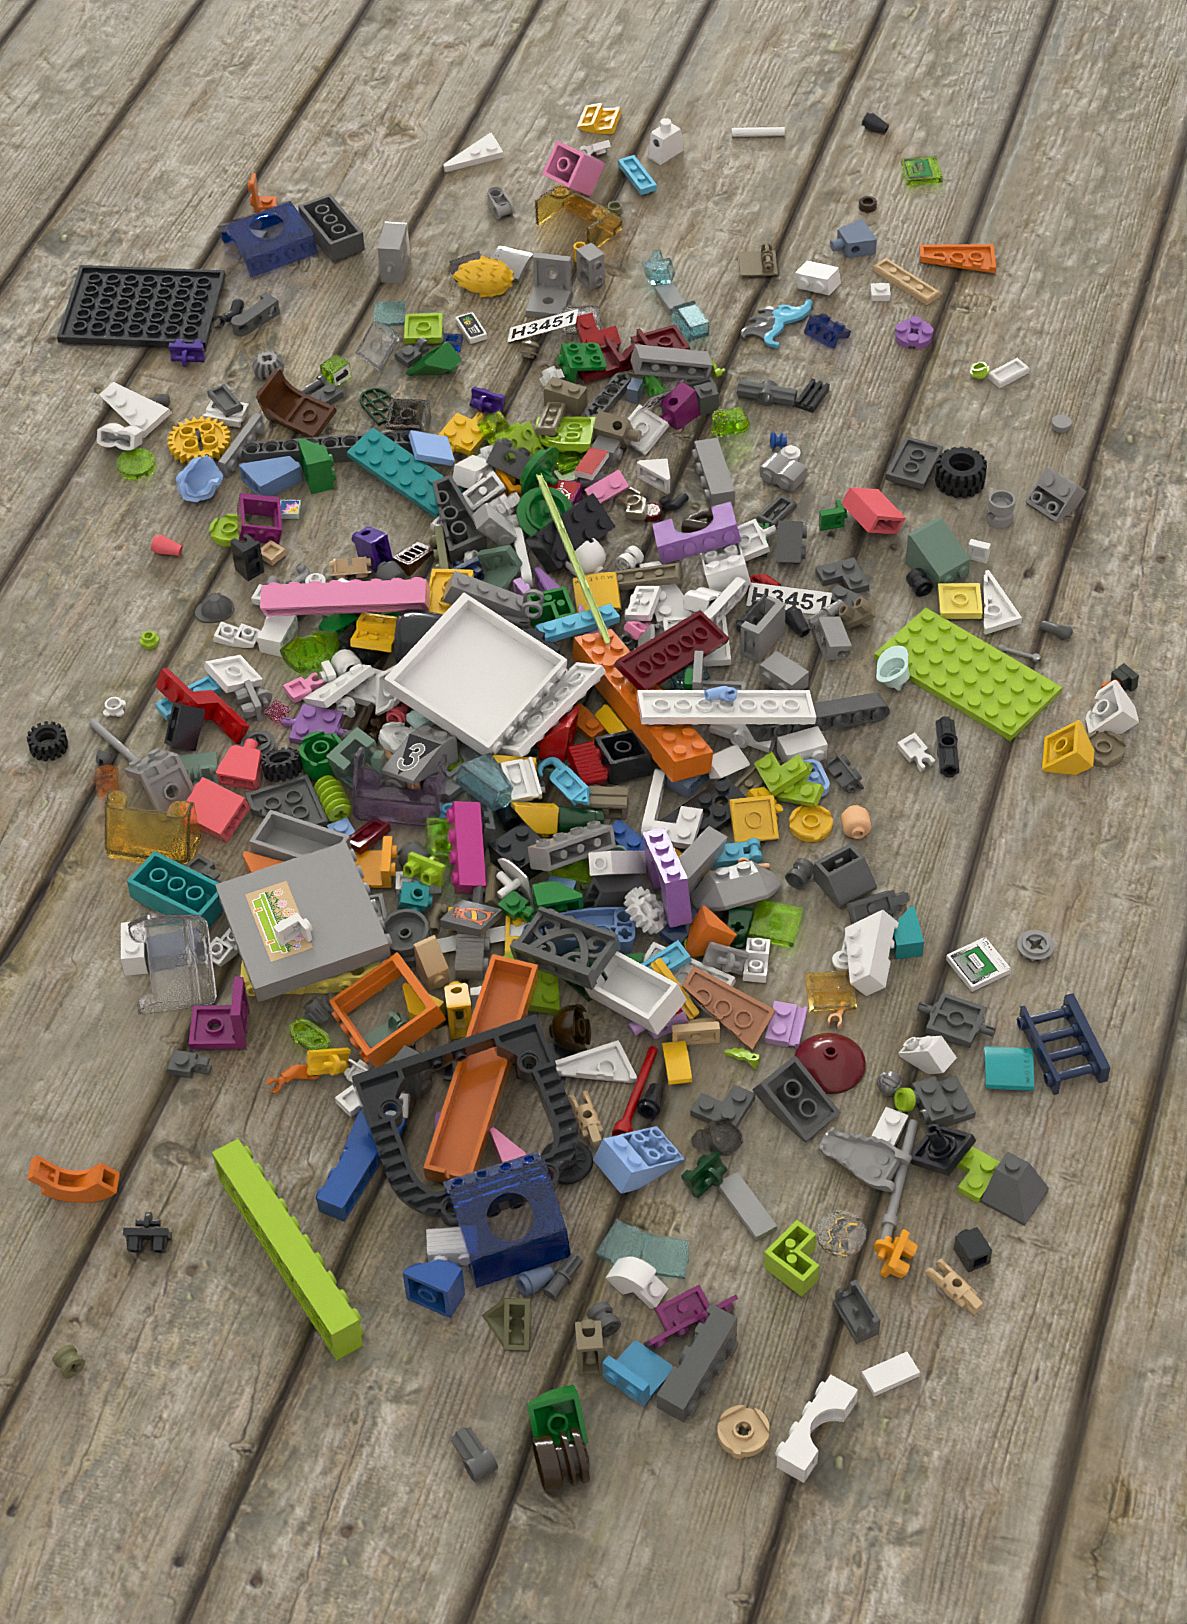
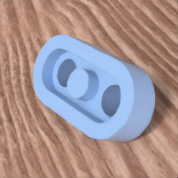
M815 759L804 760L805 762H810L813 766L807 782L822 784L824 791L821 797L825 796L829 792L830 782L821 763Z

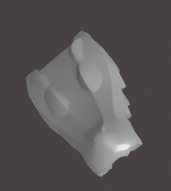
M831 1127L824 1134L823 1139L819 1143L820 1152L835 1159L866 1185L885 1192L894 1191L896 1184L890 1180L900 1163L909 1165L912 1160L910 1154L899 1150L884 1139H878L875 1136L865 1137L861 1133L859 1135L855 1133L848 1135L839 1132L834 1127Z

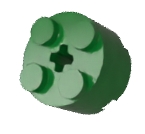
M324 731L312 732L303 738L302 744L299 746L302 770L315 783L327 775L335 777L326 757L341 742V739L334 733L330 735L325 734Z

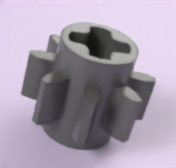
M315 996L303 1007L306 1010L303 1017L310 1025L314 1022L321 1025L332 1015L329 1011L331 1004L326 997L319 999Z

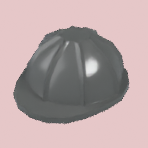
M220 592L211 593L198 605L195 610V616L203 623L222 622L231 617L234 612V605L228 597Z

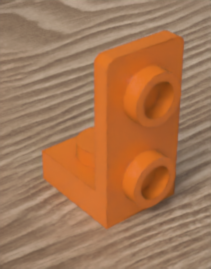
M256 173L252 174L251 180H248V191H251L252 194L250 195V206H253L254 213H276L277 196H259Z

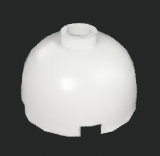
M592 538V543L586 541L578 547L575 554L584 575L602 573L604 571L602 566L606 561V553L601 544L595 538ZM567 561L565 567L576 576L572 564Z

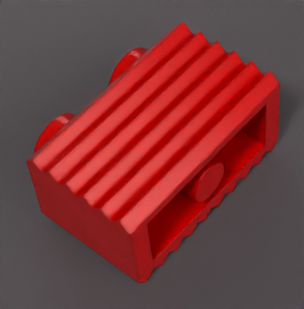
M594 742L568 746L566 758L571 770L587 786L594 784L605 786L606 780L609 777L606 766L602 765L600 749L598 747L595 748Z

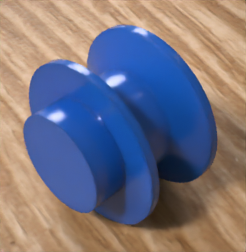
M775 431L770 434V447L773 451L775 447H780L782 450L783 447L787 446V435H783V431L780 435H776Z

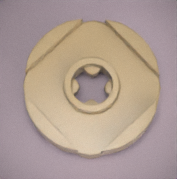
M737 1405L727 1409L720 1417L717 1438L721 1447L730 1453L733 1458L743 1459L744 1457L757 1455L768 1445L770 1425L768 1419L760 1410L746 1408V1405ZM739 1427L743 1429L749 1428L748 1435H739Z

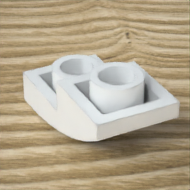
M221 622L214 634L213 641L232 647L253 648L256 643L257 633L261 630L242 623L238 628Z
M229 928L221 939L216 936L202 953L204 957L220 967L239 953L231 929Z
M747 938L746 951L750 955L744 964L743 981L766 983L770 940Z

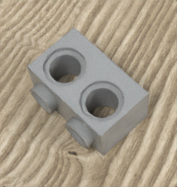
M593 243L576 249L577 279L589 290L605 284L604 253Z

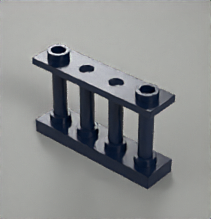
M1074 993L1064 996V1002L1060 1009L1030 1016L1025 1006L1020 1007L1019 1017H1017L1018 1028L1020 1031H1024L1044 1073V1082L1047 1087L1051 1088L1054 1095L1059 1094L1061 1081L1092 1074L1095 1075L1098 1083L1108 1081L1111 1067ZM1060 1018L1067 1019L1070 1027L1040 1035L1035 1027L1036 1024ZM1070 1036L1077 1038L1079 1042L1078 1046L1051 1053L1047 1052L1043 1044ZM1078 1055L1086 1056L1087 1065L1060 1072L1056 1071L1052 1063Z

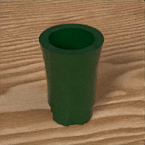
M558 806V833H569L571 828L586 827L587 823L592 821H600L601 824H604L603 810L594 811V809Z

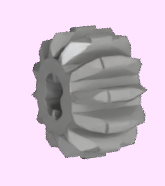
M261 351L260 354H255V358L252 359L253 373L260 380H268L269 375L276 368L282 372L285 368L281 354H277L276 351Z

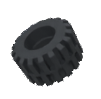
M960 446V448L951 447L950 450H944V453H941L939 458H937L936 486L940 488L942 493L946 492V495H952L954 498H967V496L972 497L975 496V493H980L985 485L987 461L983 454H979V451L972 450L970 447L964 448V446Z

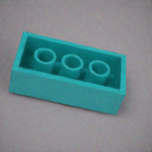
M156 851L127 880L132 899L201 934H204L223 912L215 886L219 884L218 882Z

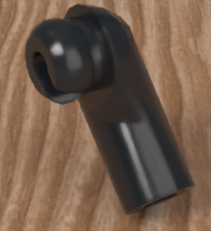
M684 492L674 500H670L669 496H663L659 500L660 507L664 510H677L689 500V497Z

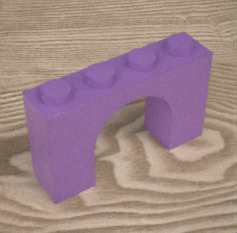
M731 501L711 507L714 517L713 521L706 528L697 532H677L672 519L652 524L662 564L742 542Z
M665 828L644 832L643 841L648 879L653 889L661 888L664 915L670 928L692 923L688 878Z

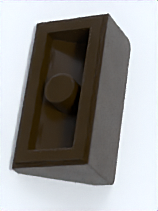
M370 703L362 715L358 728L374 739L377 744L380 730L386 723L387 711L381 715H376V705Z

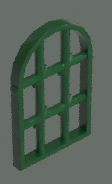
M370 388L360 395L362 408L378 426L405 415L402 407L385 389ZM373 392L378 398L372 400L367 394ZM377 392L384 393L385 395L380 396ZM363 397H365L369 402L363 403ZM388 397L394 404L388 405L383 399ZM381 401L385 408L380 409L374 403ZM372 405L376 411L371 413L366 406ZM396 406L400 413L396 414L391 408ZM389 410L392 416L386 418L382 412ZM380 414L383 420L378 421L374 415Z

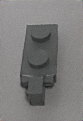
M887 890L847 903L846 907L851 924H854L881 910H884L889 915L897 913L896 911L900 910L899 904L910 901L908 892L905 893L903 891L895 894L894 890Z

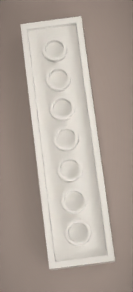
M637 690L641 724L806 725L815 724L816 722L810 690H737V698L732 702L718 698L707 701L704 697L705 690Z

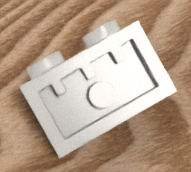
M636 586L634 594L630 597L629 607L625 610V620L651 621L662 593L660 586Z

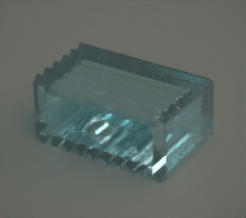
M695 301L673 306L672 322L678 325L679 331L683 336L685 335L689 342L698 338H704L705 336L708 337L709 321H707V318Z

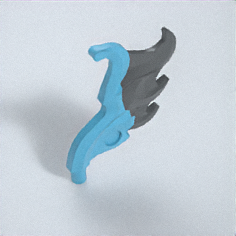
M806 299L801 307L778 305V309L774 307L759 309L758 313L764 314L756 315L749 319V322L756 323L743 328L741 338L745 340L746 336H756L764 340L767 346L778 349L779 342H774L773 339L784 330L785 324L804 319L811 312L812 300Z

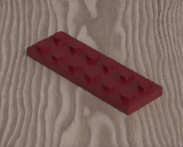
M699 610L617 659L614 667L638 690H652L693 665L695 651H703L704 658L727 644L729 637Z

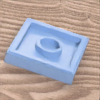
M410 431L409 439L415 460L453 466L455 460L448 437Z

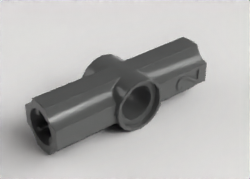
M740 379L737 396L757 399L758 403L764 406L771 405L773 402L795 406L797 389L777 386L771 380H764L762 383Z

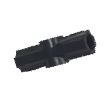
M946 716L941 717L935 722L938 746L937 756L939 758L940 774H943L945 777H953L959 774L960 770L957 750L958 738L955 731V721Z

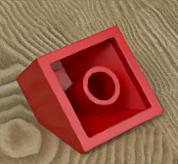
M575 705L568 713H565L559 719L558 724L550 728L545 733L544 738L537 742L536 748L540 749L538 758L556 757L563 763L565 762L568 746H573L575 741L580 706Z

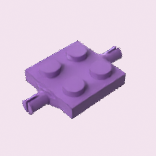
M306 704L302 705L295 719L284 716L281 719L282 726L292 727L289 735L290 743L300 745L303 738L312 732L324 731L325 734L331 735V733H334L341 737V734L349 731L341 729L344 719L343 712Z

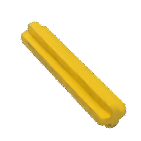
M661 958L653 961L650 964L652 970L677 983L687 1000L681 1008L685 1011L686 1017L691 1020L699 1015L698 1008Z

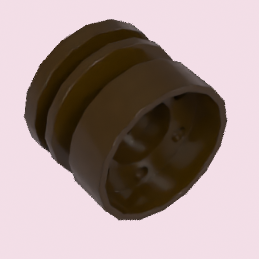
M577 1427L569 1429L570 1442H568L564 1431L559 1432L558 1445L554 1444L550 1434L532 1439L535 1462L545 1493L563 1489V1476L568 1477L572 1486L577 1485L576 1473L579 1474L582 1484L590 1482L589 1456Z

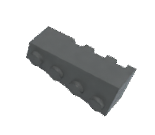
M451 474L432 482L450 563L453 564L456 560L464 559V555L468 551L476 550L480 552V550L487 549L486 536L476 529L472 517L473 512Z
M711 1303L706 1310L708 1319L705 1324L699 1322L694 1331L695 1335L692 1340V1346L686 1345L681 1353L678 1362L679 1368L673 1366L657 1394V1408L683 1423L688 1415L692 1416L699 1405L698 1400L702 1395H707L712 1386V1379L715 1375L719 1376L725 1367V1360L729 1355H734L739 1345L737 1342V1317Z

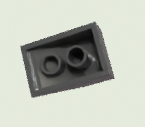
M796 1055L752 1089L764 1106L804 1142L841 1113Z

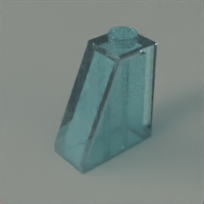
M490 753L461 764L455 781L456 784L492 811L506 807L511 801L514 787Z

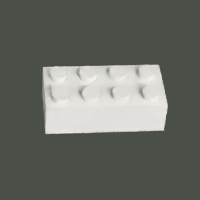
M618 951L603 970L607 980L605 981L600 974L593 990L584 987L590 998L656 1035L660 1033L687 1000L677 983Z

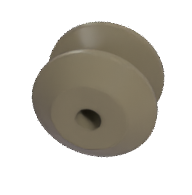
M527 340L521 342L525 346L524 350L520 351L523 353V357L534 359V356H538L535 353L536 348H540L538 343Z

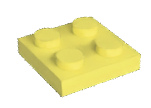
M938 583L940 616L945 619H982L980 583Z

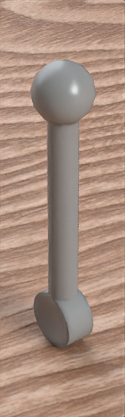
M1003 644L997 647L1001 652L1005 651L1032 659L1033 662H1039L1041 658L1037 653L1033 655L1007 648Z

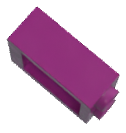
M240 493L237 504L239 541H246L243 537L246 534L260 543H268L271 540L279 545L282 534L280 497ZM245 514L272 517L273 527L245 524Z

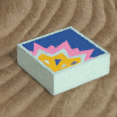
M280 500L281 518L299 519L301 500Z

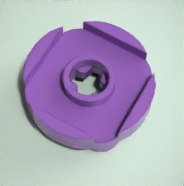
M918 316L904 320L895 327V340L904 348L909 349V346H915V349H922L932 342L933 327Z

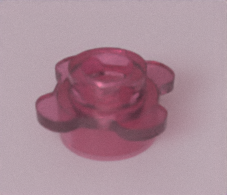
M278 700L273 701L270 707L264 709V714L269 715V718L274 722H280L282 717H286V714L290 712L289 706L282 705Z

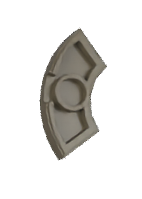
M630 487L621 492L616 501L618 505L626 508V518L645 520L648 513V505L642 493Z

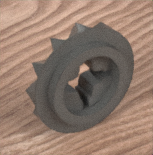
M262 730L248 733L241 741V747L244 746L246 739L259 741L261 747L257 748V750L261 751L262 756L264 754L268 755L267 752L273 751L276 744L274 736Z

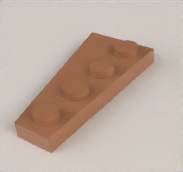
M693 966L682 984V988L752 1052L776 1013L775 1009Z

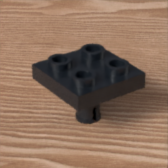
M937 1123L927 1126L928 1129L924 1130L926 1136L911 1153L912 1160L910 1163L949 1176L974 1145L976 1139L973 1134Z

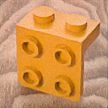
M383 836L382 850H366L362 854L355 852L357 858L355 865L361 866L364 875L362 881L363 883L367 882L369 888H392V877L396 876V863H394V859H397L398 848L397 845H393L392 836Z

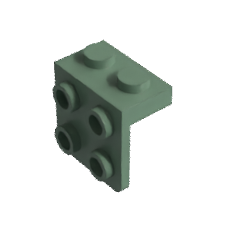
M511 545L480 550L477 554V557L487 570L482 581L505 590L509 588L510 582L518 574V570L523 564Z

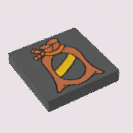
M462 899L440 919V927L481 937L502 917V909Z

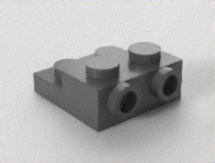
M956 1075L938 1081L934 1076L912 1083V1090L916 1097L915 1105L917 1104L919 1108V1115L923 1124L928 1126L937 1123L948 1127L975 1118L976 1112Z

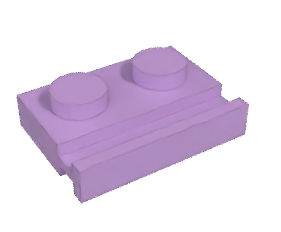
M774 1001L773 1009L776 1010V1013L768 1025L765 1044L787 1048L788 1046H793L795 1049H798L808 1007L804 1006V1008L797 1007L796 1004Z

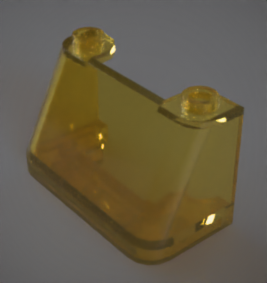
M108 790L105 797V850L108 857L144 863L156 851L182 865H185L193 858L201 838L194 802L176 801L171 804L168 812L127 807L128 800L126 794L121 791Z

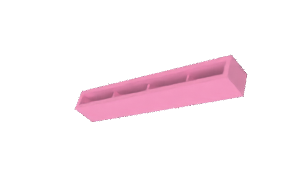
M414 577L411 580L392 578L385 581L381 579H371L370 581L353 579L350 582L332 580L329 583L310 581L305 584L299 582H290L289 584L272 582L268 585H261L260 609L265 616L399 612L407 609L429 610L430 586L427 580L421 577Z

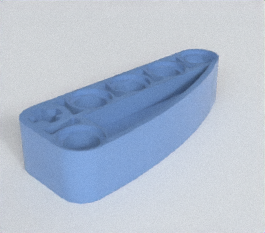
M626 907L586 908L560 913L566 916H573L585 923H592L601 929L615 932L618 935L621 946L619 952L622 954H630L632 952L635 938V921L630 920L631 915L626 913ZM529 923L525 924V926L523 927L522 933H523V931L526 929V927L529 925ZM543 925L539 933L544 936L546 935L545 926L547 929H552V927ZM534 937V939L531 941V943H533L535 940H537V938ZM575 937L553 942L557 954H567L577 946L580 947ZM594 944L595 947L600 946V950H598L597 952L589 953H600L605 947L598 944ZM546 946L547 950L544 951L550 952L551 949L548 946Z

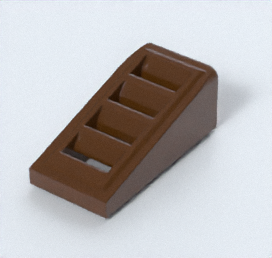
M416 542L397 554L393 561L404 570L406 575L411 576L434 553V549Z

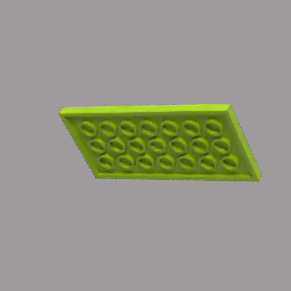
M928 608L923 609L874 653V660L878 662V658L886 649L892 646H904L908 651L909 681L1009 741L1015 738L1062 693L1060 685Z

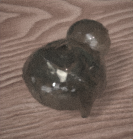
M725 1117L713 1120L704 1129L697 1130L691 1137V1143L700 1152L708 1151L712 1153L715 1150L721 1156H730L737 1152L743 1143L742 1133L737 1126L732 1125V1121Z

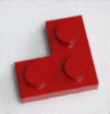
M593 312L577 316L575 326L581 343L592 342L600 346L604 345L605 338L609 337L612 342H616L617 346L621 345L616 325L598 330Z

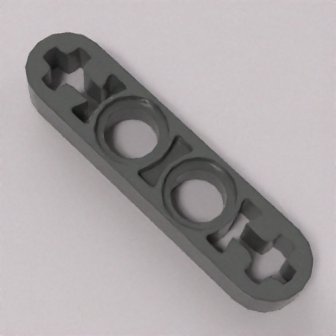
M626 372L615 374L585 409V417H596V412L598 413L599 410L609 413L627 392L631 376ZM610 391H616L617 393H616V394H609L608 392H610ZM605 402L607 405H599V403Z

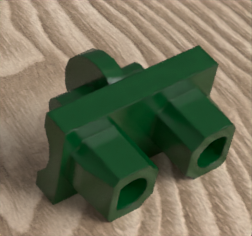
M714 1150L709 1156L703 1154L698 1159L697 1167L693 1171L686 1170L681 1175L685 1186L690 1188L693 1197L699 1198L712 1185L719 1187L723 1183L722 1175L728 1170L722 1163L721 1155L718 1151Z

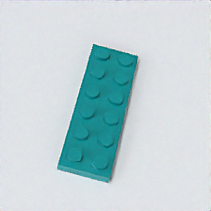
M375 428L370 429L347 451L348 458L434 518L439 516L432 482L443 478V475L424 462L415 460L414 455ZM458 486L461 493H463V489Z

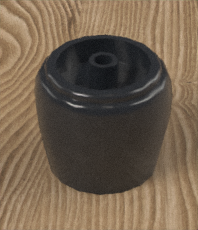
M407 609L399 614L394 634V656L397 664L443 614L422 609Z

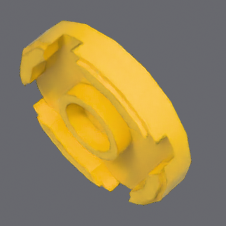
M802 805L792 811L789 817V830L793 836L801 841L808 843L825 840L831 834L833 819L829 810L823 806L803 807Z

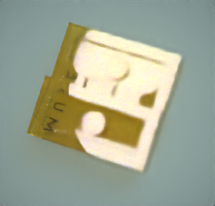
M849 970L805 973L809 1012L852 1010L857 1008L855 988L850 984Z

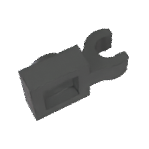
M421 337L416 341L414 347L410 344L395 353L396 360L407 368L411 367L422 358V354L429 350L425 346L428 341Z
M199 853L184 865L218 883H222L218 880L220 874L215 871L214 863Z
M174 1050L167 1070L169 1075L191 1078L193 1072L209 1075L212 1065H208L210 1061L208 1057H198L197 1053Z

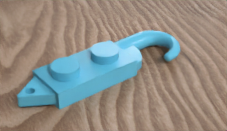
M549 757L539 764L537 772L540 777L543 776L542 771L546 766L552 764L556 767L550 775V780L574 806L576 804L590 805L589 794L591 790L559 758Z

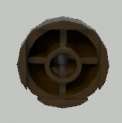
M582 1004L562 1007L555 1013L552 1024L549 1026L550 1037L554 1039L560 1048L566 1051H586L588 1048L585 1047V1043L590 1045L591 1025L590 1020L584 1018L583 1012L587 1011Z

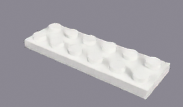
M576 662L567 671L565 677L555 683L552 692L549 695L545 694L538 708L532 709L529 712L527 720L516 727L513 736L510 739L506 738L498 754L517 757L527 755L531 750L530 748L536 742L542 740L545 733L557 725L559 719L565 713H568L573 708V705L583 698L593 685L600 681L606 672L604 667L597 664Z

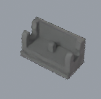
M857 1280L849 1283L847 1291L843 1292L841 1288L837 1289L835 1300L832 1303L854 1341L858 1344L879 1334L881 1320Z

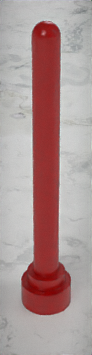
M656 1046L648 1048L621 1120L615 1123L612 1136L633 1132L631 1121L658 1051Z

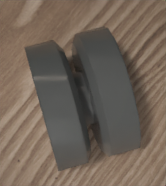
M397 910L383 920L386 928L383 931L384 934L389 933L393 947H390L391 956L398 952L408 967L414 968L416 967L413 944L432 936L430 926L425 916L417 910Z

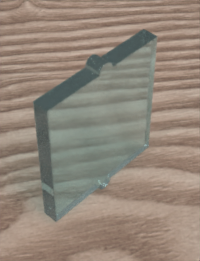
M405 301L374 302L373 326L391 327L405 325Z
M616 1220L596 1251V1256L611 1262L613 1266L620 1258L635 1257L641 1259L653 1236L637 1229L635 1225L632 1227Z
M646 1234L644 1250L641 1251L642 1260L657 1270L654 1275L685 1279L686 1263L690 1259L687 1256L689 1240Z

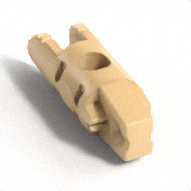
M588 1090L582 1092L585 1104L578 1106L574 1094L569 1095L568 1099L583 1138L588 1137L592 1149L599 1148L602 1142L600 1133L604 1131Z
M940 1258L936 1265L945 1275L944 1278L933 1268L929 1267L925 1271L926 1276L943 1290L950 1299L954 1300L960 1308L964 1307L974 1316L981 1311L983 1303L977 1297V1292L962 1277L957 1275L943 1259Z

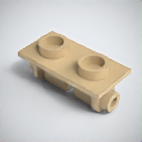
M366 556L352 558L351 566L348 565V558H335L333 561H330V569H334L330 576H335V579H346L347 575L355 574L356 578L368 577V573H372V570L367 569V566H371V558Z

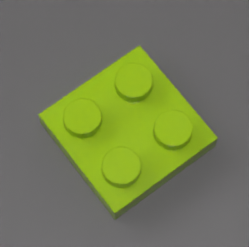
M443 313L405 314L404 344H415L421 337L428 341L427 344L442 343Z

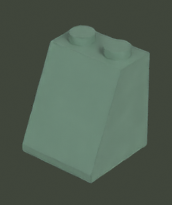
M941 517L908 534L906 565L912 570L922 568L927 574V578L932 581L933 588L937 591L938 583H953L969 574L971 559Z

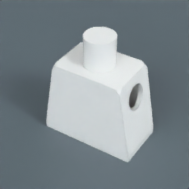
M667 118L662 119L660 127L650 134L648 158L659 165L684 151L681 129L672 124L671 120Z

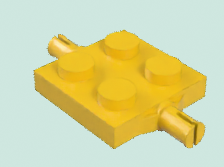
M477 412L473 419L456 413L438 435L448 437L452 454L458 452L471 456L490 434V427L479 423L484 418V415L480 412Z

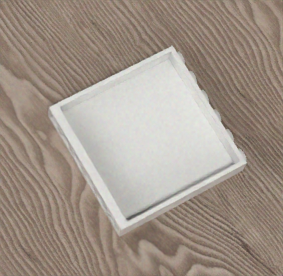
M463 593L384 678V689L489 759L493 753L499 752L506 738L510 739L513 736L516 727L527 720L529 712L532 709L538 708L545 694L549 695L552 692L555 683L565 677L568 671L567 659L466 593Z

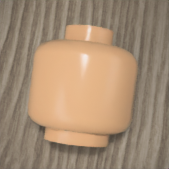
M853 805L848 807L841 815L843 832L847 837L861 839L870 832L872 827L870 816L865 808Z

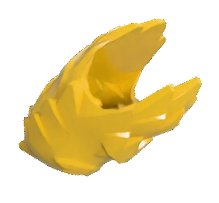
M481 255L479 260H472L461 264L452 278L459 281L457 285L466 288L473 293H479L480 298L493 297L505 293L509 287L513 286L514 271L510 270L499 259L496 260L492 257L489 259Z

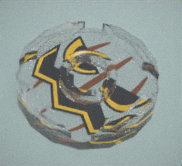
M838 1210L833 1211V1214H827L822 1217L817 1227V1240L819 1246L826 1253L834 1257L845 1258L861 1251L866 1242L867 1230L858 1215L850 1211Z

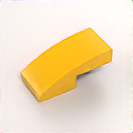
M685 1040L662 1043L668 1084L692 1082Z

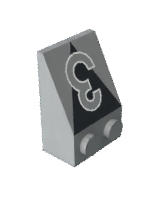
M427 725L420 726L402 742L381 769L382 774L414 785L458 760L457 737Z

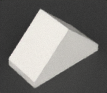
M668 459L639 460L637 462V477L660 491L669 494L670 474Z

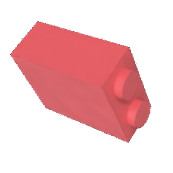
M850 487L841 503L868 533L897 534L906 519L879 489Z
M202 777L199 783L193 787L189 798L182 803L178 813L186 823L228 843L251 806L244 797Z

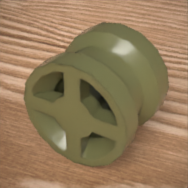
M66 1345L60 1348L52 1358L53 1363L61 1368L60 1371L65 1378L75 1376L85 1365V1360L82 1356L77 1355V1350L73 1345Z

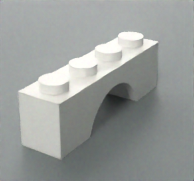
M832 1375L829 1376L826 1382L822 1381L815 1392L816 1397L813 1402L809 1401L805 1405L801 1420L799 1422L795 1421L790 1428L788 1434L790 1437L786 1443L782 1441L775 1452L777 1468L804 1483L818 1461V1449L810 1437L816 1427L825 1422H844L857 1403L858 1389Z

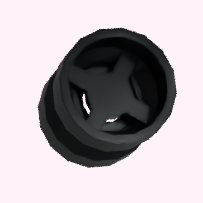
M922 568L913 569L907 574L906 581L912 587L916 596L923 597L932 591L933 583L927 578V574Z

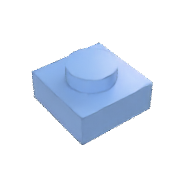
M348 818L327 825L328 829L349 836L355 832Z

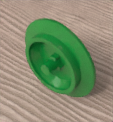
M550 447L547 450L542 449L535 453L528 461L520 477L522 495L531 489L540 487L536 474L538 476L542 473L546 483L549 482L553 486L557 485L558 479L552 476V471L559 457V450L556 447Z
M540 487L531 489L522 496L517 506V520L522 530L528 536H532L550 523L553 518ZM548 487L559 515L573 506L566 495L557 489Z

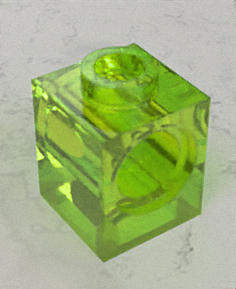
M500 410L490 413L477 424L489 443L495 440L494 436L502 431L506 433L510 430V425Z

